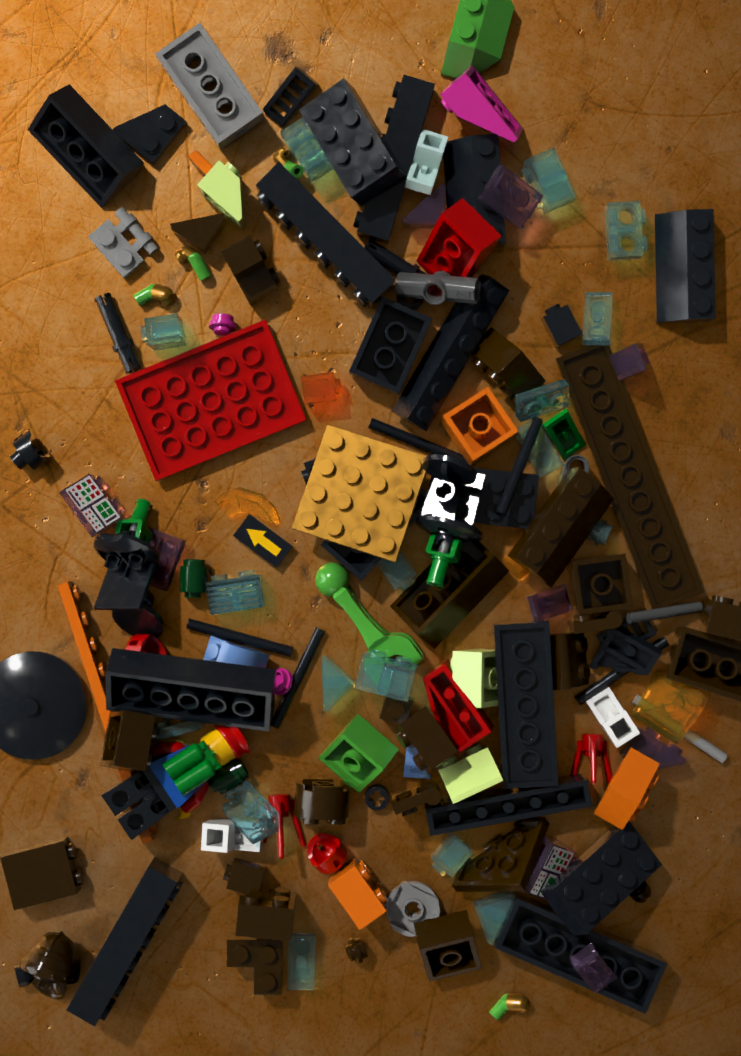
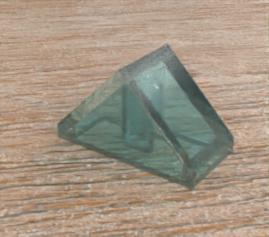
M322 655L324 711H329L350 689L355 680L328 655Z
M514 891L498 892L473 901L488 944L493 945L515 898Z

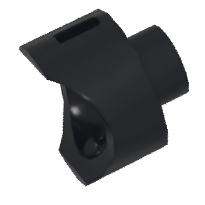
M30 429L12 441L16 450L9 457L20 470L27 464L36 470L51 458L49 452L39 450L31 443Z

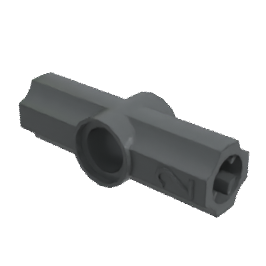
M437 271L433 275L400 272L397 275L395 290L398 297L425 299L433 305H438L443 301L477 304L480 300L481 282L478 278L451 276L445 271Z

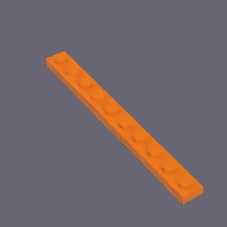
M72 581L65 582L57 586L106 732L109 713L112 712L106 710V684L104 681L106 669L103 662H98L96 652H99L95 637H90L87 629L90 626L89 617L86 611H81L78 602L82 600L80 590L77 585L73 586ZM118 769L122 781L136 773ZM135 802L133 805L130 806V808L132 809L133 807L138 805L139 802ZM156 822L139 834L142 844L152 842L155 839V833L158 832Z

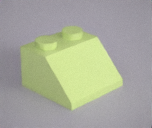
M218 161L197 186L206 199L243 230L246 222L244 190L241 183L242 177L232 164L227 162L224 165L221 161Z
M479 648L453 651L451 670L453 671L452 679L476 708L498 706L495 649Z
M480 743L475 744L465 750L467 754L458 758L455 755L438 767V771L453 804L503 781L487 745L481 747Z

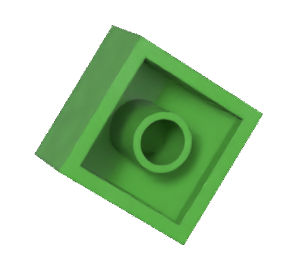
M357 714L318 759L342 780L350 783V787L359 794L385 769L399 749L378 732L367 720Z

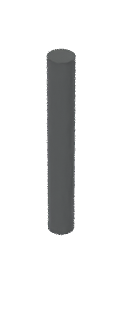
M701 602L632 612L627 613L626 619L629 624L700 613L703 611V606Z

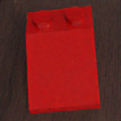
M462 198L441 213L416 261L432 275L437 271H445L451 276L472 278L493 252L501 235L475 208Z

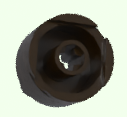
M318 778L303 779V783L299 780L295 781L294 815L297 816V819L303 820V824L317 825L319 820H329L330 824L335 825L346 824V818L349 816L350 783L340 781V786L334 785L333 779Z

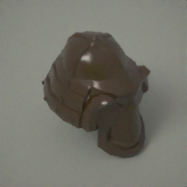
M63 931L48 932L42 936L38 944L31 948L20 961V968L35 977L32 984L40 993L53 999H62L66 993V984H74L79 980L81 959L78 955L74 954L73 942Z

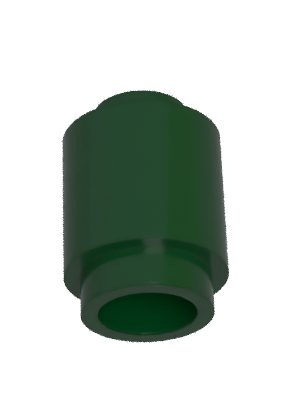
M183 559V566H180L179 592H185L184 597L201 598V593H206L207 567H205V560Z
M239 758L238 760H231L216 770L215 775L208 782L214 793L219 791L223 795L244 783V779L249 777V773Z

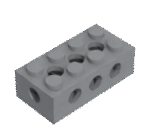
M198 23L155 53L160 65L220 150L264 120L263 112L201 23ZM194 60L201 62L200 66L196 69L188 67L190 62ZM213 82L217 84L213 91L204 90L207 83ZM223 105H231L233 107L227 114L219 112Z

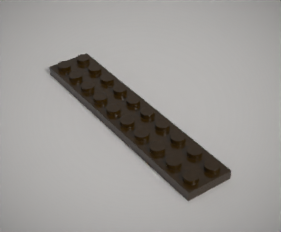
M607 339L556 358L555 361L603 485L614 498L611 506L651 609L668 607L704 593Z

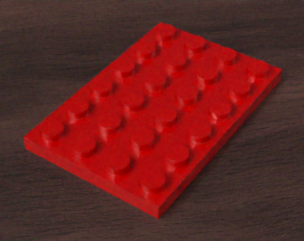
M266 319L115 380L155 481L307 421Z

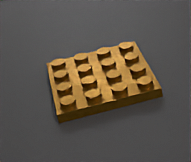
M327 425L292 529L397 563L427 472L422 468L423 459L426 456Z

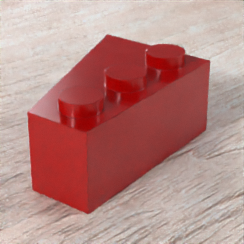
M447 659L427 672L423 677V682L434 718L458 750L457 755L491 733L494 725L484 710L476 708L452 679L451 662Z

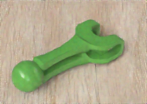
M334 562L326 563L316 573V587L323 595L333 597L355 623L368 648L365 659V671L381 690L387 691L393 684V677L387 668L388 657L400 655L408 660L411 665L420 666L425 662V655L411 635L403 632H389L368 613L349 585V573L344 566Z

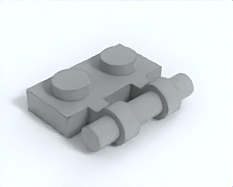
M121 207L115 212V215L121 221L120 224L115 227L108 219L88 237L125 279L145 262L138 254L143 248L152 255L157 251L158 247L152 241L153 237L149 232L145 233L136 223L137 218ZM127 230L137 239L133 245H130L122 235Z

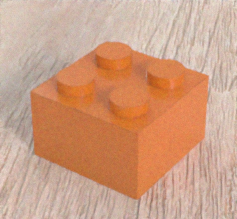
M486 387L444 414L440 422L467 463L471 466L515 439L519 432L489 387Z
M631 747L614 773L593 814L621 830L624 829L628 821L634 823L640 810L643 809L649 798L650 790L653 789L659 778L656 771L660 763Z
M354 857L344 864L340 870L329 875L328 886L358 929L361 930L387 912L386 902L388 901V895L379 882L374 884L371 877L372 872L363 860L359 863L357 858Z

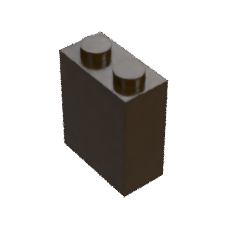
M68 837L7 852L0 857L14 910L75 895L81 890L80 885H83V876L80 869L76 870L74 859L77 858L76 849L73 843H69Z

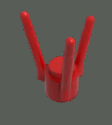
M582 734V741L577 740V751L570 776L577 775L582 752L584 751V756H590L591 783L595 784L597 756L602 754L609 785L612 779V772L607 753V741H603V734Z
M290 794L269 795V802H265L266 813L263 843L267 842L272 813V817L277 818L278 856L280 859H283V817L289 816L288 811L291 813L301 847H305L306 843L299 819L294 815L295 800H290Z

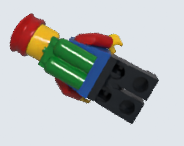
M214 725V730L203 736L199 744L193 743L190 746H184L181 742H160L150 747L153 756L151 764L146 768V771L134 773L102 793L101 796L115 816L135 802H139L138 805L126 811L117 819L129 838L133 840L173 809H180L179 816L175 817L176 820L188 818L190 813L202 804L209 789L208 780L215 775L216 770L234 758L238 760L242 755L249 754L250 746L245 735L238 727Z

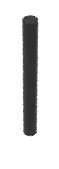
M538 417L532 418L495 513L498 516L506 517L543 423V420Z
M371 419L368 427L431 454L447 455L467 463L460 453L377 419Z
M190 618L186 629L291 657L293 646Z
M315 627L292 675L293 682L290 690L282 696L272 717L271 726L274 728H280L325 633L324 630Z
M662 636L652 645L663 650L669 643ZM613 670L574 698L581 706L587 700L628 674L629 671L622 673L614 672Z

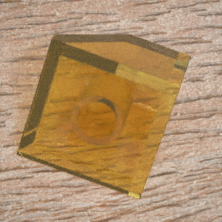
M657 669L630 716L678 744L698 719L712 693L667 679V672Z

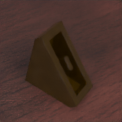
M224 213L171 223L170 226L174 234L206 254L227 221Z

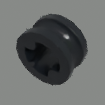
M373 784L368 787L365 793V803L367 806L376 811L382 810L387 806L389 793L386 787L380 784ZM374 791H380V795L385 796L384 800L380 799V804H374V799L369 798L370 794L374 795Z

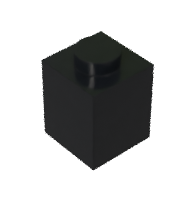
M558 303L545 310L546 316L541 321L555 348L582 334L568 304L560 307Z

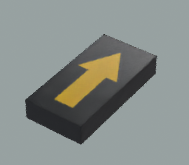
M250 514L233 535L276 568L293 547Z

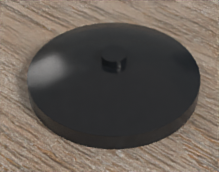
M43 651L21 652L1 661L0 749L18 758L36 760L54 756L71 745L81 733L88 714L87 690L82 678L74 667L61 657Z

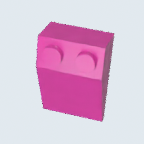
M473 65L452 81L440 94L443 98L441 100L442 104L450 113L455 112L458 117L505 139L515 142L523 130L522 126Z

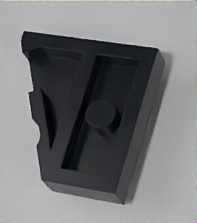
M164 104L120 124L112 130L125 143L154 165L186 126L187 122Z
M619 626L610 630L589 667L592 669H598V667L614 668V672L625 673L629 671L634 674L648 676L662 650Z

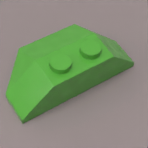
M511 0L459 1L441 71L442 76L456 79L472 65L480 74L501 60L515 7Z

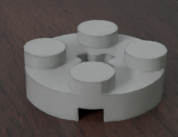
M419 881L401 882L390 892L387 898V918L393 929L404 936H416L414 923L425 919L437 918L440 915L437 895L431 887ZM417 902L420 912H414L412 915L407 914L408 909L405 906Z

